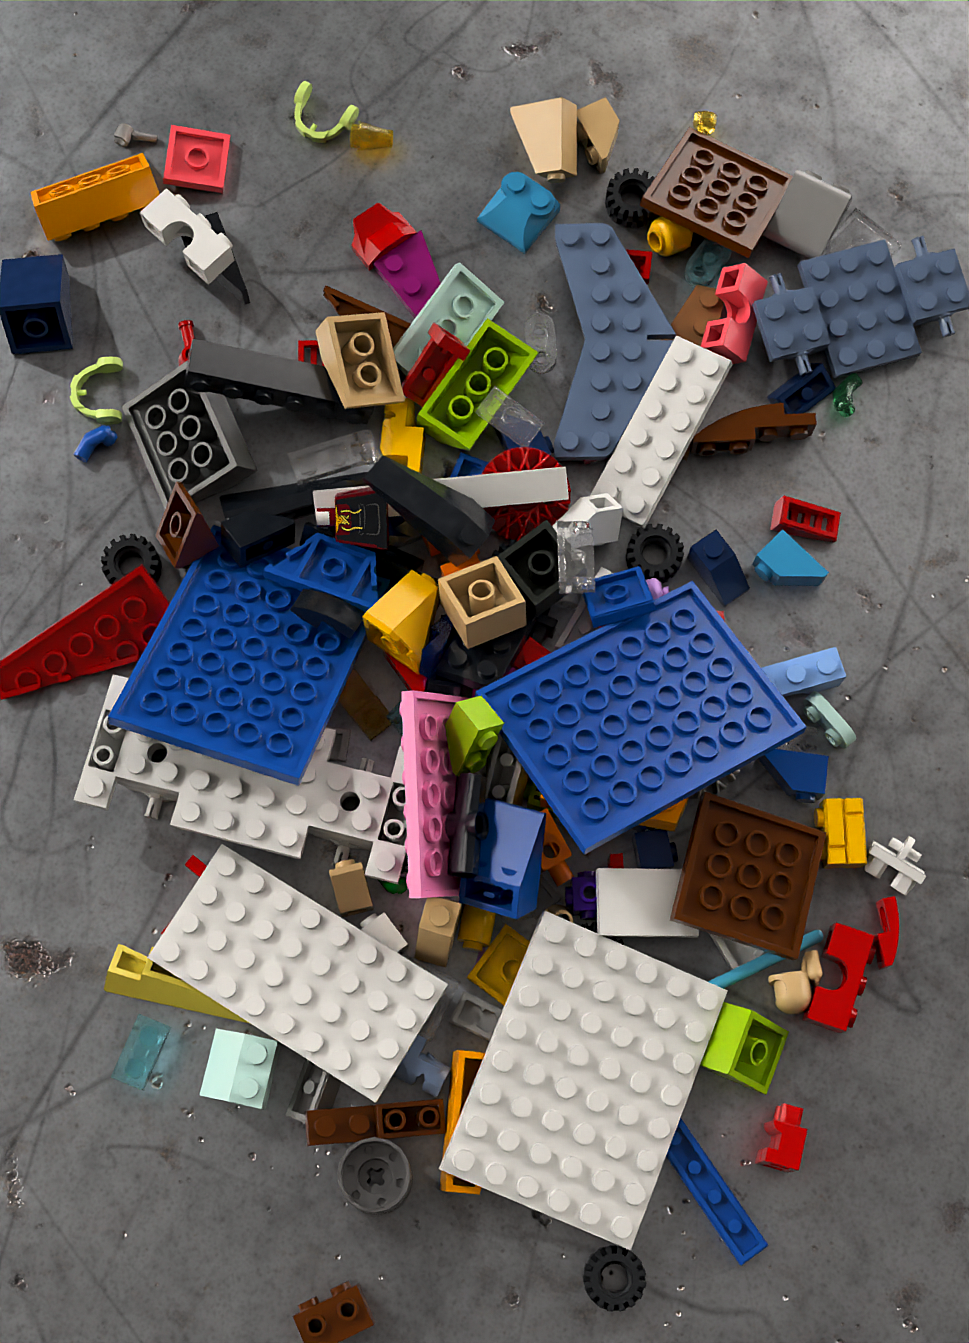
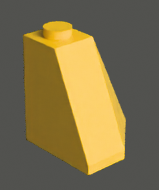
M411 570L362 616L367 639L418 675L424 667L439 603V591L436 581L425 573L420 575Z

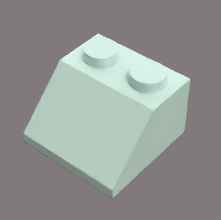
M216 1029L200 1096L266 1110L282 1043L245 1033Z

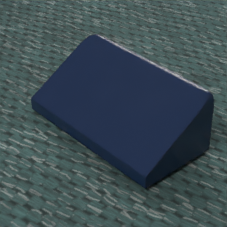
M810 363L813 370L812 373L800 376V372H798L768 395L767 398L771 404L784 403L785 414H800L807 412L837 388L823 363Z

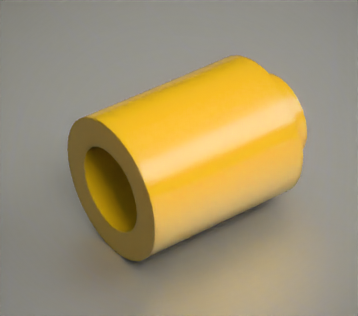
M464 904L457 938L458 941L463 942L462 948L482 952L483 947L490 946L496 913Z

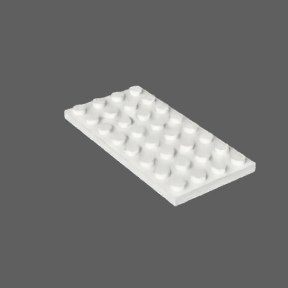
M221 844L147 957L375 1103H377L448 987V984L223 844Z

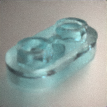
M705 238L686 264L684 272L686 281L693 287H696V285H710L729 260L732 250ZM717 249L721 254H713L711 250ZM702 272L704 276L698 277L694 273Z

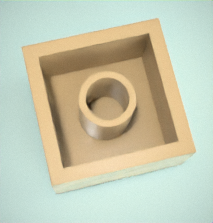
M497 556L438 579L440 604L467 649L527 625L526 601Z

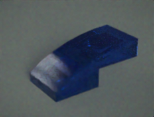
M447 614L431 626L429 643L422 649L419 673L429 679L436 673V667L452 639L453 624Z

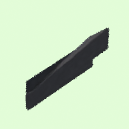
M367 472L221 495L219 500L225 519L250 510L296 520L315 514L313 491L368 486L362 480Z

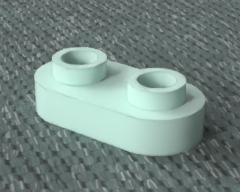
M813 691L803 699L805 706L803 708L804 714L811 722H818L826 731L824 735L831 745L846 749L856 740V735L852 728L820 693Z

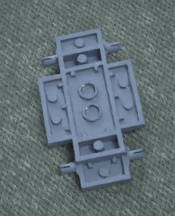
M924 236L916 237L911 242L917 257L898 263L894 267L886 240L884 239L800 261L797 267L804 285L802 289L786 290L782 273L770 276L769 280L771 281L774 294L771 297L754 301L752 304L770 362L784 358L795 359L800 376H804L813 372L807 355L825 351L833 379L919 356L922 351L914 326L938 321L943 338L954 335L955 331L950 316L956 312L969 309V291L955 248L939 253L928 252Z

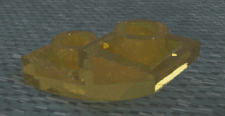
M352 669L338 702L367 738L372 741L396 722V720L378 696L374 695L359 673Z

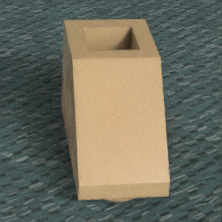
M606 97L577 110V142H582L589 164L595 165L600 174L606 171L618 136L620 122Z
M349 859L336 863V868L329 870L342 918L374 910L362 862L355 863L354 859Z

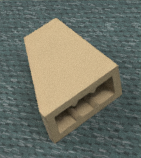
M563 97L510 107L511 116L535 173L547 178V181L550 183H563L565 178L577 176V105Z
M444 897L427 898L418 927L415 959L447 967L463 911V903Z

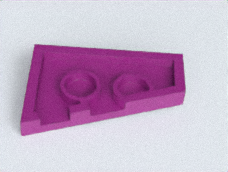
M422 230L373 262L375 271L414 319L441 284Z

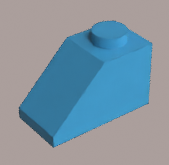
M783 529L756 555L752 563L757 575L766 582L770 581L775 586H820L829 573Z

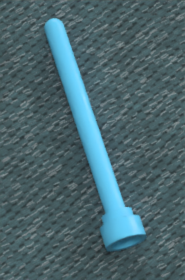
M813 930L803 935L800 952L821 942L824 937L823 933L820 930ZM766 953L708 982L724 989L786 958Z

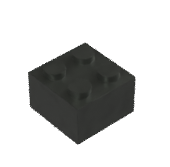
M547 520L497 556L525 599L527 608L536 618L586 581L587 567Z

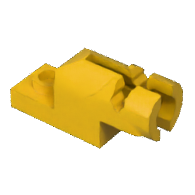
M405 398L403 403L385 405L384 413L386 419L382 422L380 441L382 456L384 455L422 474L426 437L424 428L416 427L414 401Z

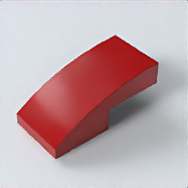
M896 896L882 898L876 902L883 933L876 934L872 944L876 946L875 956L879 970L892 966L897 952L899 913Z

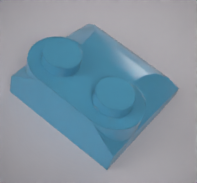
M511 172L503 178L500 189L481 212L477 222L525 254L559 213L561 205L549 190L525 174Z

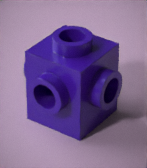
M596 871L578 872V877H572L570 886L565 887L566 907L571 906L572 915H580V920L597 919V897L587 899L583 891L584 889H594L596 892Z

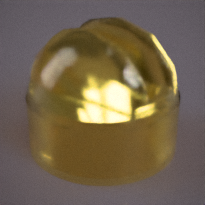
M709 111L695 112L693 128L701 133L710 135L715 130L717 115Z

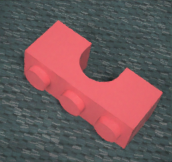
M743 263L722 268L715 295L724 302L727 318L708 321L701 347L731 360L732 364L744 363L747 360L757 323L752 304L754 301L763 299L768 283L765 278L748 264Z

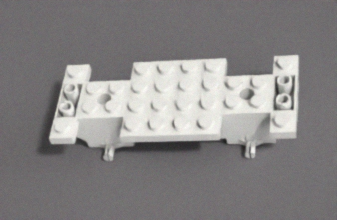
M113 674L74 797L76 803L108 810L117 783L129 790L141 792L150 798L146 813L144 814L145 817L150 819L152 817V819L158 820L162 802L176 801L170 823L174 828L300 860L308 833H310L314 837L330 840L338 846L333 865L340 862V859L341 861L348 860L350 849L369 850L371 853L365 876L398 884L406 856L405 841L407 839V824L404 817V806L406 804L405 786L402 780L404 752L401 746H399L390 778L371 773L375 761L369 759L367 764V758H361L359 770L328 762L336 730L325 728L301 783L297 786L110 725L108 715L129 679ZM156 750H167V756L163 761L152 762V754ZM348 797H356L360 800V804L356 810L346 811L342 808L343 801Z

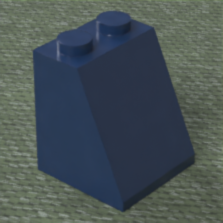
M63 254L2 260L0 317L12 354L73 349L70 281Z

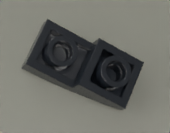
M303 589L290 609L291 612L316 629L324 621L349 639L356 632L363 619L362 616L365 614L359 608L342 599L310 589Z

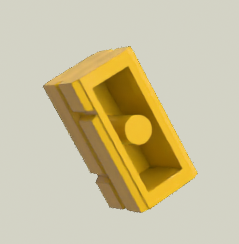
M823 799L819 803V808L814 810L815 827L821 828V831L826 832L820 859L823 860V868H862L867 864L863 799Z

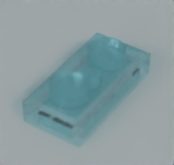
M138 1014L111 1078L144 1091L171 1027Z

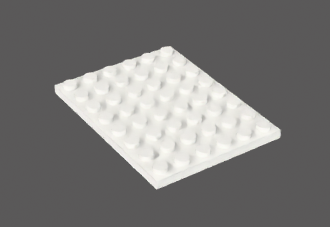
M542 911L439 1169L631 1250L728 990L609 938L599 936V934L552 913Z

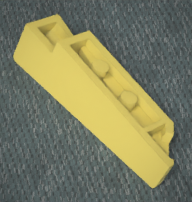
M118 944L107 971L104 985L106 992L249 1023L151 961L147 956Z

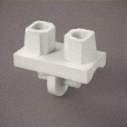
M909 836L902 843L893 837L888 846L897 850V854L874 840L868 848L870 855L867 858L864 870L880 879L888 865L898 870V873L890 885L902 894L907 895L917 882L922 884L926 878L925 871L905 860L908 857L917 863L922 855L912 849L915 842L914 838Z

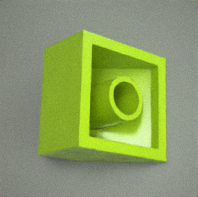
M723 1002L700 1066L718 1076L766 1095L789 1031L753 1010Z

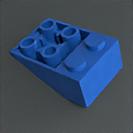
M486 798L484 811L489 819V833L486 839L481 840L478 876L474 879L461 878L459 903L517 920L537 907L547 813Z

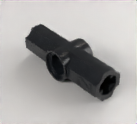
M460 773V776H457L454 809L448 813L445 821L446 834L450 840L447 874L452 877L474 879L478 876L481 840L486 839L489 833V819L484 811L487 778L483 775Z

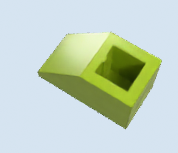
M482 696L456 702L445 724L452 772L455 776H459L460 773H476L485 766L486 758L498 741V735L504 725V722Z

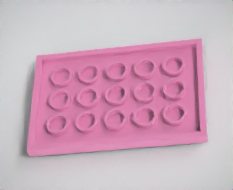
M414 690L402 691V701L400 703V715L403 722L401 748L404 752L402 780L405 786L406 798L404 806V817L407 824L405 851L408 855L406 883L409 889V898L459 896L461 878L452 877L447 874L450 840L446 834L445 821L448 813L454 809L457 776L452 772L445 724L455 703L470 698Z

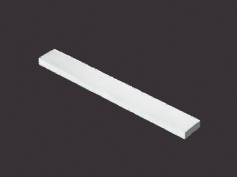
M566 466L433 479L473 498L482 508L569 499ZM369 486L313 491L315 515L317 508H335V495L337 493ZM388 504V517L401 516Z

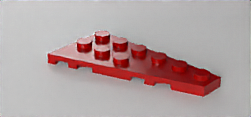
M141 564L1 659L0 699H6L37 690L44 686L58 682L62 683L72 680V678L86 674L90 675L138 661L170 604L144 565Z

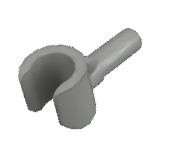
M122 123L118 125L114 133V142L124 147L128 146L131 139L157 143L158 135L134 131L130 125Z

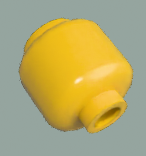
M660 217L651 223L647 240L654 252L663 257H668L686 250L691 245L693 231L664 217Z

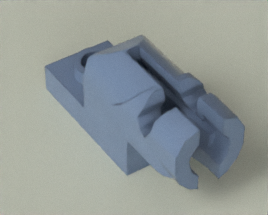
M418 1035L393 1076L412 1086L416 1083L417 1078L425 1075L422 1090L437 1098L451 1068L444 1065L431 1053H422L428 1040Z

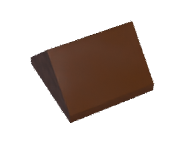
M176 482L155 536L174 568L181 569L220 546L181 482Z

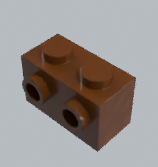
M348 1280L330 1289L331 1297L319 1302L318 1297L315 1296L298 1305L300 1312L296 1313L293 1319L304 1343H339L376 1323L359 1283L351 1286Z

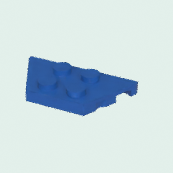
M316 533L308 538L303 545L287 552L286 559L274 567L269 564L263 570L264 578L300 591L310 589L335 596L354 605L365 613L378 601L376 553L352 544L336 542L335 538L321 533Z

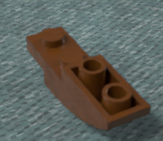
M784 403L766 404L744 409L715 421L697 433L692 439L690 454L699 453L700 456H712L717 454V452H730L733 455H740L751 451L756 439L763 442L774 441L779 437L802 440L812 436L817 425L816 413L785 414Z
M443 1099L305 1111L307 1146L352 1143L373 1137L395 1139L446 1133Z

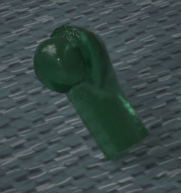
M851 373L834 389L832 394L834 408L836 411H839L842 417H849L856 410L853 404L852 393L863 384L862 379L856 373Z

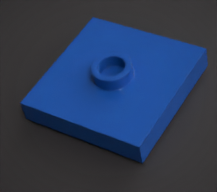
M640 566L588 580L580 585L593 628L656 611L654 599Z

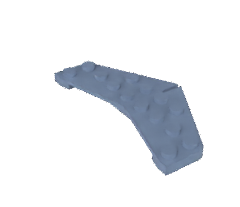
M605 223L555 224L556 247L563 264L585 341L554 441V458L557 461L606 460L612 456L674 341H647V339H675L676 333L611 226Z

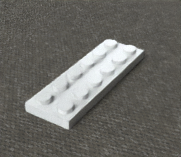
M676 336L590 496L609 494L623 507L622 518L645 529L733 365L732 361Z

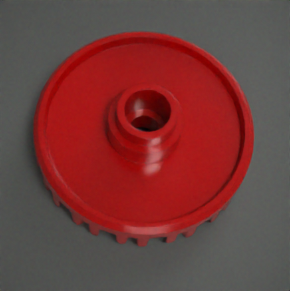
M516 447L505 450L495 456L486 465L482 474L562 466L554 457L542 450L532 447ZM568 477V500L483 508L495 519L492 529L499 536L502 535L506 539H513L517 542L546 520L553 526L569 510L571 488Z

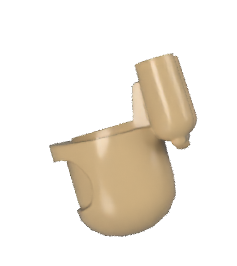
M817 950L804 953L805 956H803L800 971L774 974L768 977L769 985L774 986L776 1006L783 1013L799 1014L809 1008L812 1001L810 984L813 987L818 986L823 975Z

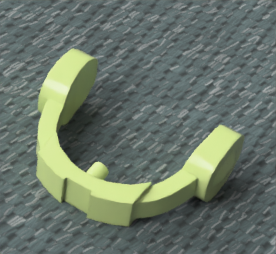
M306 81L300 84L294 97V103L296 104L294 113L296 128L302 136L312 139L313 142L326 143L327 140L338 136L344 129L350 130L359 114V108L352 104L346 109L339 123L333 129L316 132L317 125L314 123L310 129L307 128L301 120V114L312 93L313 87L312 84Z
M112 356L101 357L97 360V364L91 365L79 374L74 375L70 384V399L78 412L96 419L98 423L105 425L122 422V413L119 410H90L85 408L80 401V396L87 395V390H81V388L89 379L88 377L97 373L121 371L123 369L121 358Z

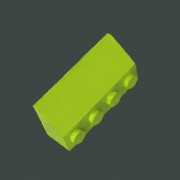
M488 318L467 345L471 351L464 361L459 358L418 413L416 427H423L425 433L438 442L467 451L472 448L539 353Z

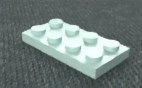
M460 262L455 264L393 348L397 368L408 375L431 339L427 332L434 322L458 337L467 346L486 319L492 320L504 304V301Z

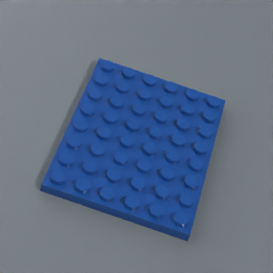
M213 525L210 530L220 547L192 562L108 715V721L110 725L299 786L366 641L367 635L362 619L356 632L349 639L324 621L321 622L317 629L303 621L299 616L290 611L301 591L266 579L263 572L267 565L271 564L274 567L286 559V553L292 549L283 548L240 568L221 544V527ZM377 576L378 600L388 592L390 584L389 579Z
M693 581L655 599L656 611L606 624L475 691V697L482 696L504 722L499 734L584 855L805 732L807 727Z

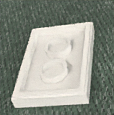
M596 869L597 934L604 937H698V929L670 921L682 869Z

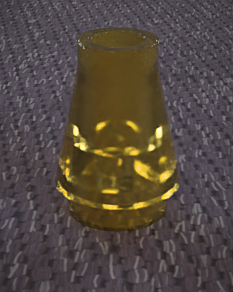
M361 121L358 124H351L350 148H357V152L392 148L393 130Z

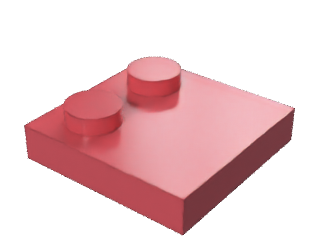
M171 125L163 184L223 194L231 135Z

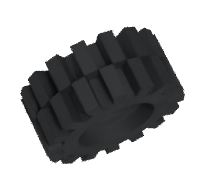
M629 168L624 169L623 176L620 172H617L614 179H610L605 199L607 214L609 217L613 215V221L616 224L619 220H622L621 226L623 227L627 226V222L631 223V228H637L638 222H640L641 226H644L647 223V219L651 222L654 218L655 213L640 205H628L621 199L622 194L626 191H637L644 195L655 179L654 176L648 179L649 172L645 170L642 175L638 174L639 168H634L633 173L629 172Z
M657 523V527L647 524L645 529L640 527L637 529L636 534H632L625 556L626 561H628L627 567L631 569L640 566L646 580L657 578L659 581L662 580V583L668 582L669 577L673 578L677 570H679L684 557L683 542H679L680 536L678 533L673 535V529L669 526L665 530L662 529L663 524ZM658 544L665 549L667 558L661 564H650L643 557V549L647 545Z
M130 534V538H126L125 535H120V541L116 542L113 539L110 541L112 547H105L103 550L105 557L101 556V563L103 564L101 568L111 585L126 575L120 571V563L125 556L130 554L142 557L144 567L155 582L156 577L160 578L161 572L159 568H162L160 557L154 545L143 536L137 538L136 534Z
M609 1245L608 1247L599 1248L598 1251L591 1254L584 1266L583 1282L586 1293L597 1306L607 1311L621 1312L625 1311L628 1307L632 1308L636 1305L635 1302L643 1296V1290L646 1288L647 1283L645 1281L646 1271L641 1260L632 1251L622 1246ZM608 1265H621L627 1272V1284L619 1292L607 1291L601 1283V1274Z

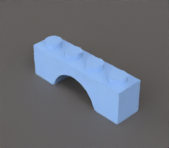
M836 647L761 668L783 697L800 693L811 694L813 691L820 692L838 687L846 678Z

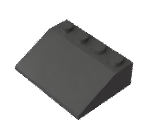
M187 361L121 406L165 509L176 482H181L192 500L196 503L234 487L258 471L226 397L212 392H197L192 388L184 387Z

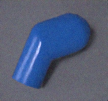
M106 425L85 433L73 455L80 461L87 462L98 444L103 443L105 446H112L117 439V433L110 430L111 427Z

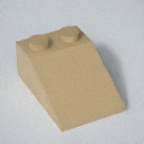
M385 312L326 317L315 332L322 362L344 408L403 403L405 398Z

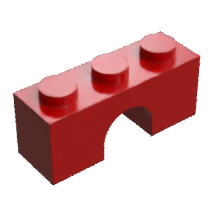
M837 922L830 926L821 957L838 965L842 973V981L836 990H829L820 986L811 988L812 1001L809 1008L804 1011L802 1021L837 1033L846 1032L847 1027H853L858 1009L853 1008L857 995L862 996L867 983V977L863 976L865 966L872 963L876 952V946L872 944L875 935Z

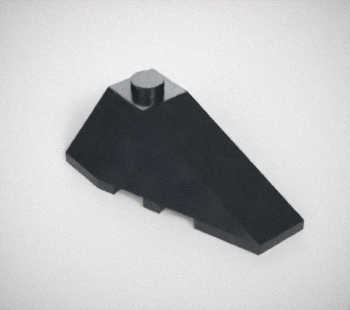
M384 455L380 457L362 478L373 491L456 567L471 559L489 537L495 523V519L473 498Z

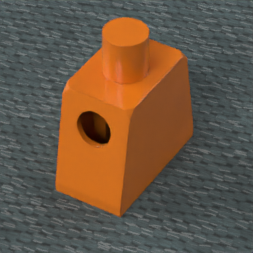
M546 808L540 811L547 813L543 847H552L554 857L547 858L542 851L540 874L548 870L558 887L574 877L565 859L572 856V853Z

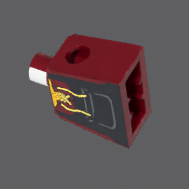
M370 487L339 492L335 495V508H317V527H335L336 542L388 549V503Z

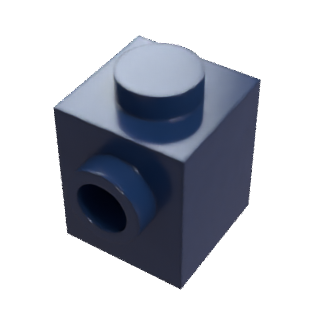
M655 829L634 833L632 843L637 869H673V862L678 861V854L675 842H669L667 830Z

